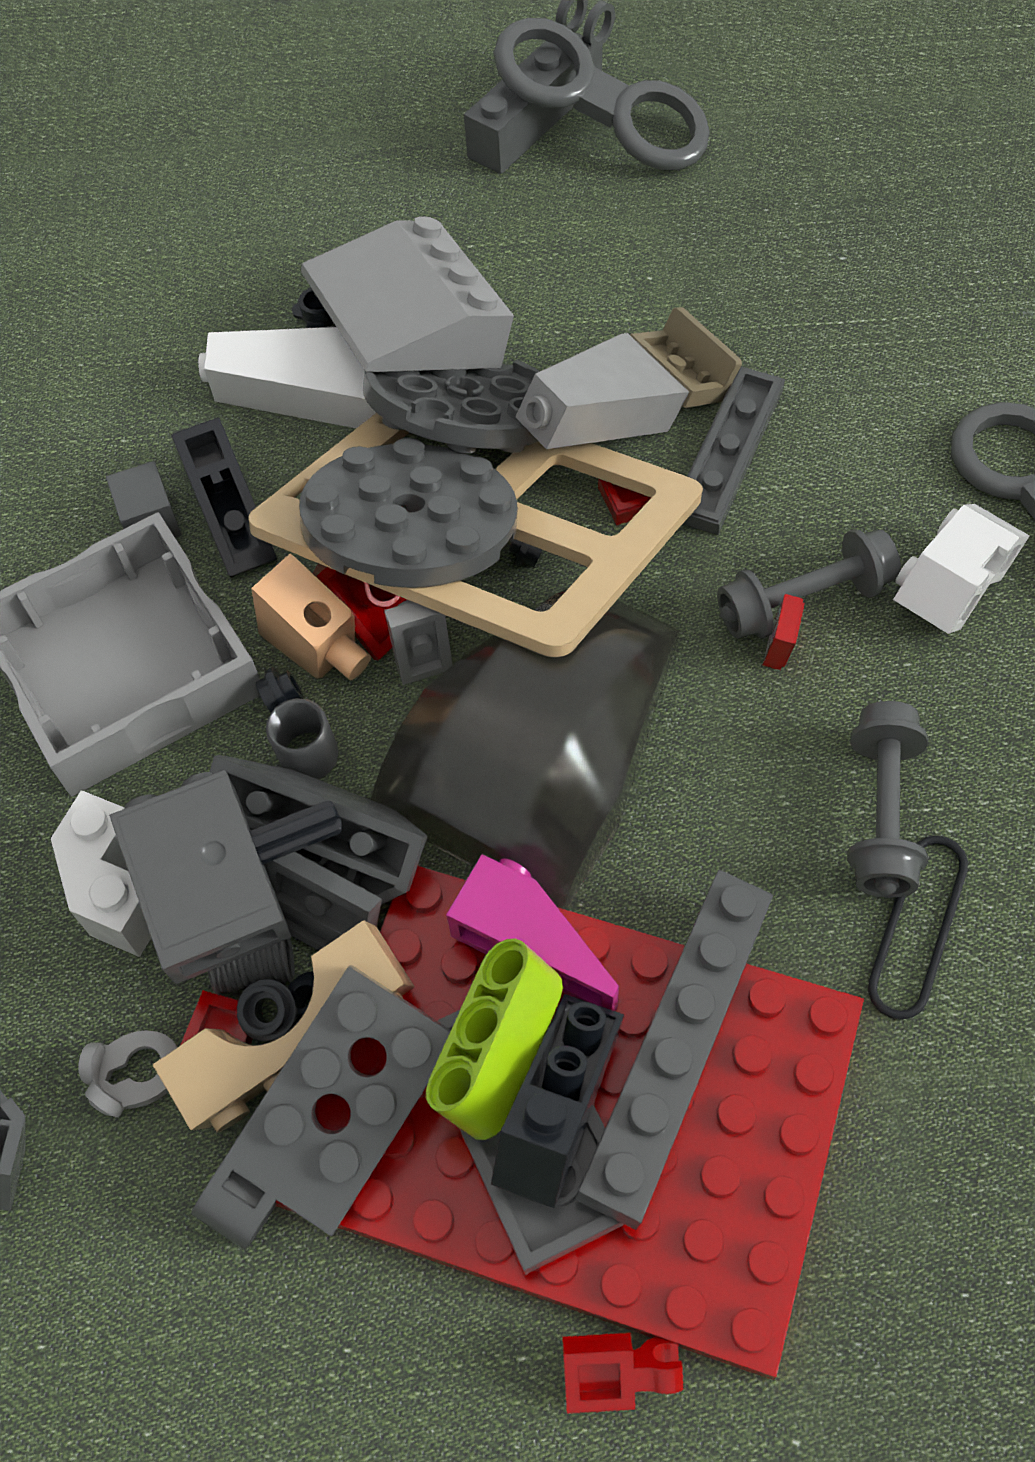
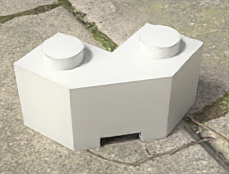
M965 504L959 510L954 508L943 520L938 529L937 536L921 553L920 557L912 556L901 569L896 579V584L901 587L893 600L948 634L958 631L963 627L988 586L1002 580L1029 538V535L976 504Z
M81 790L51 837L69 911L91 937L140 957L150 941L151 935L109 816L112 813L123 810L124 807Z

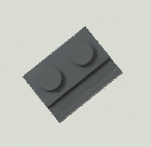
M296 852L267 863L266 871L290 934L296 939L319 951L363 920L377 927L382 898Z

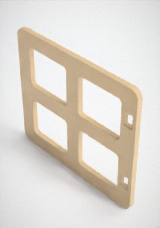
M375 413L256 507L249 515L251 534L260 540L329 567L314 555L304 541L300 525V500L295 497L302 492L313 474L329 462L343 456V452L346 449L357 446L369 448L394 444L410 432L387 427L382 422L383 417ZM540 442L525 445L524 450L521 452L512 453L495 469L511 485L516 499L554 465H562L651 497L621 532L614 536L604 535L517 502V527L514 539L588 567L549 610L544 612L535 611L462 581L430 587H391L374 584V575L349 568L345 574L544 656L561 657L571 653L698 507L701 502L703 488L695 479L593 443L546 449Z

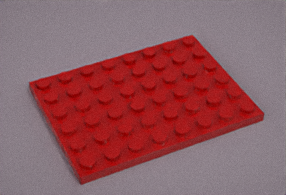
M417 866L410 891L392 900L380 933L415 986L402 995L403 999L433 1019L439 1020L461 1009L486 954L452 938L446 914L466 880ZM558 908L619 986L618 1006L615 1011L624 1014V1018L594 1102V1107L606 1128L685 945ZM750 964L745 965L642 1223L637 1230L623 1225L525 1275L459 1128L430 1107L426 1099V1088L337 1228L648 1337H659L678 1343L680 1348L774 1380L778 1373L864 998ZM562 992V994H561V998H560V1000H559V1003H558V1005H557V1008H558V1006H559V1004H560V1002H561V1000H562V998H563V995L565 994V993H563V992ZM365 1037L357 1040L353 1045L351 1060L359 1072L373 1075L383 1070L387 1054L381 1042L374 1038ZM323 1095L316 1104V1118L324 1128L340 1130L348 1125L351 1117L350 1106L340 1095ZM278 1200L275 1203L277 1207L294 1212Z

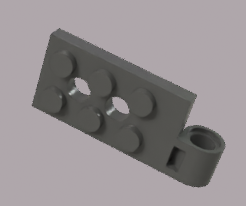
M348 966L202 1192L191 1215L246 1251L271 1215L278 1200L332 1237L425 1090L451 1030L354 966ZM370 1037L382 1043L387 1054L386 1064L382 1071L377 1074L367 1075L359 1072L354 1067L351 1060V1050L357 1040ZM337 1094L348 1102L351 1117L345 1128L328 1130L318 1122L315 1108L321 1096Z

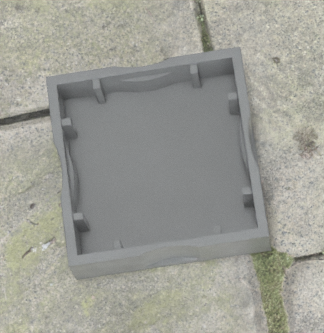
M159 512L91 545L77 557L64 564L34 573L0 590V671L16 694L19 710L50 768L71 797L260 696L256 687V682L260 678L252 658L219 606L201 589L191 562Z

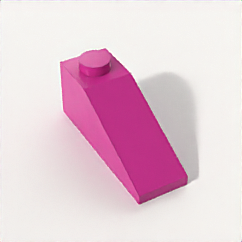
M482 854L446 914L451 937L485 954L497 943L505 939L516 938L521 940L558 973L562 979L563 993L615 1011L618 1006V984L539 883L531 878L529 871L512 860L503 858L497 862Z

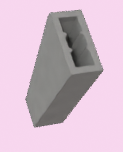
M623 333L536 373L515 417L546 449L663 433L669 431L689 391L630 334Z

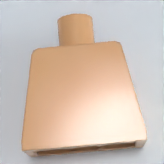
M291 553L251 588L259 635L313 677L322 678L335 667L349 680H353L365 670L371 660V655L355 643V616L351 609Z

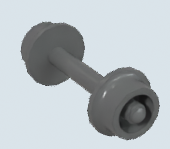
M857 529L850 530L844 534L842 541L843 560L765 589L751 570H741L736 574L735 581L721 586L717 591L720 617L734 638L740 639L755 634L763 639L770 636L773 632L774 623L771 609L780 606L785 594L802 598L851 579L863 596L873 598L882 592L884 585L895 581L901 571L899 554L893 540L881 529L866 533Z
M880 701L869 704L861 710L859 726L852 731L850 737V744L854 751L864 757L877 760L876 838L860 841L849 847L847 861L855 869V883L858 890L876 897L893 898L907 896L916 892L919 887L920 871L925 869L928 864V854L925 848L917 843L900 839L901 760L916 757L924 752L928 746V735L926 730L920 727V717L916 708L899 701Z

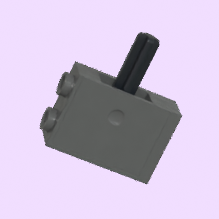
M226 770L215 774L204 772L193 775L186 779L181 787L159 796L149 794L137 797L129 801L123 810L109 815L162 970L175 984L292 937L264 864L338 835L343 830L337 809L331 801H324L251 830L236 790Z

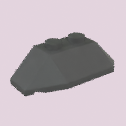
M223 755L214 756L209 772L215 774L226 770L236 790L251 830L324 801H331L335 805L341 819L342 832L300 849L296 853L382 898L381 904L410 891L427 835L395 809L292 769Z

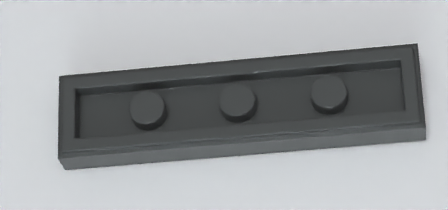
M740 367L687 477L698 481L702 485L703 491L700 504L685 520L684 525L715 535L719 534L782 395L785 379L746 367Z

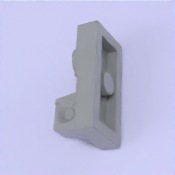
M406 600L396 607L384 610L397 670L403 685L453 670L444 614L410 600Z

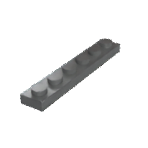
M718 869L575 1200L635 1230L642 1223L773 894Z

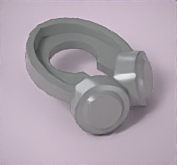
M145 1030L123 1035L109 1045L94 1042L86 1044L81 1052L78 1068L80 1079L84 1084L89 1085L85 1092L89 1103L102 1114L120 1117L124 1109L146 1106L166 1095L168 1091L158 1073L155 1077L145 1082H136L128 1078L112 1085L109 1083V1080L114 1071L128 1065L129 1059L137 1051L153 1049L163 1058L177 1048L174 1041L163 1033Z

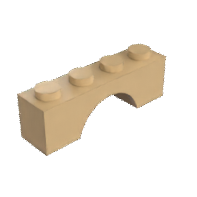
M363 920L311 956L314 986L310 1003L300 1021L284 1036L270 1043L254 1046L238 1040L225 1030L205 1028L153 1064L190 1130L211 1128L213 1126L218 1133L234 1125L250 1112L245 1103L264 1090L268 1092L348 966H354L401 998H403L402 995L415 987L375 925Z

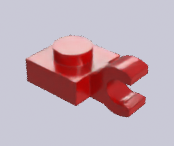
M631 1333L562 1337L567 1414L635 1410V1392L649 1391L660 1394H673L683 1390L682 1361H679L678 1343L653 1337L645 1341L638 1349L633 1350Z

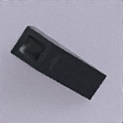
M567 994L563 995L501 1129L490 1185L555 1209L580 1145L623 1022L624 1014Z

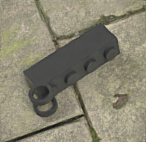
M561 0L556 13V22L565 25L575 33L585 18L588 0H577L575 15L568 25L566 24L567 13L575 0ZM603 0L597 2L590 10L585 21L583 36L576 33L590 50L594 67L601 71L602 47L608 39L615 21L614 6ZM604 12L605 17L602 28L597 36L594 37L595 25L600 15ZM548 41L543 42L518 65L523 74L534 82L545 86L560 87L571 83L576 77L574 63L567 53ZM501 80L464 114L467 158L502 174L572 109L574 104L565 108H543L524 101L509 90L505 82Z

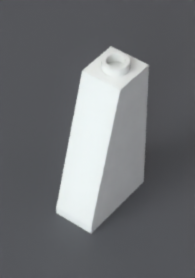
M337 327L209 332L206 353L199 354L200 377L202 382H209L215 402L351 428H358L376 413L363 395L365 370Z

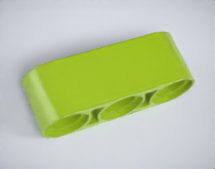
M516 938L505 939L497 943L486 954L431 1073L426 1088V1099L430 1107L476 1140L489 1139L501 1131L543 1041L563 990L562 979L558 973L523 941Z

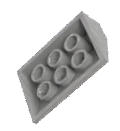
M424 216L416 217L414 221L396 220L302 263L301 273L365 372L502 367L514 315L438 220Z

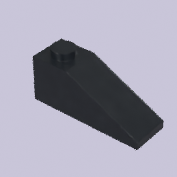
M217 417L171 434L177 455L229 578L276 561L277 556L272 544L254 537L250 532L249 515L256 508V505L220 418Z

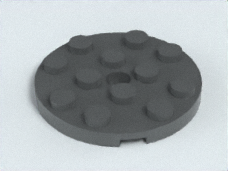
M518 359L513 361L512 365L502 363L501 368L364 372L363 395L370 407L383 417V424L389 428L406 430L431 440L447 443L451 450L459 453H473L477 451V448L500 449L506 452L518 453L524 450L525 445L539 442L515 416L534 375L540 371Z
M404 438L396 441L394 444L369 448L357 446L346 449L343 452V456L320 468L307 481L300 496L299 510L301 532L304 541L314 555L323 563L342 574H345L349 568L374 575V584L416 588L460 581L478 574L500 559V550L508 541L514 540L518 506L515 492L511 485L492 467L491 462L487 459L473 457L444 447L424 445L423 442L414 438Z

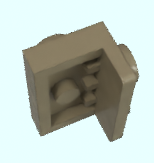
M683 307L673 308L663 330L630 334L689 391L682 405L684 408L722 402L742 365V360Z

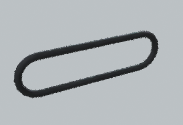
M934 835L925 837L917 842L923 848L928 845L940 844L952 849L958 857L959 870L919 999L910 1009L900 1011L888 1007L879 998L877 992L878 980L906 896L896 897L869 978L868 993L871 1002L877 1010L889 1018L899 1020L913 1018L923 1011L931 993L968 870V859L965 851L957 842L948 837Z

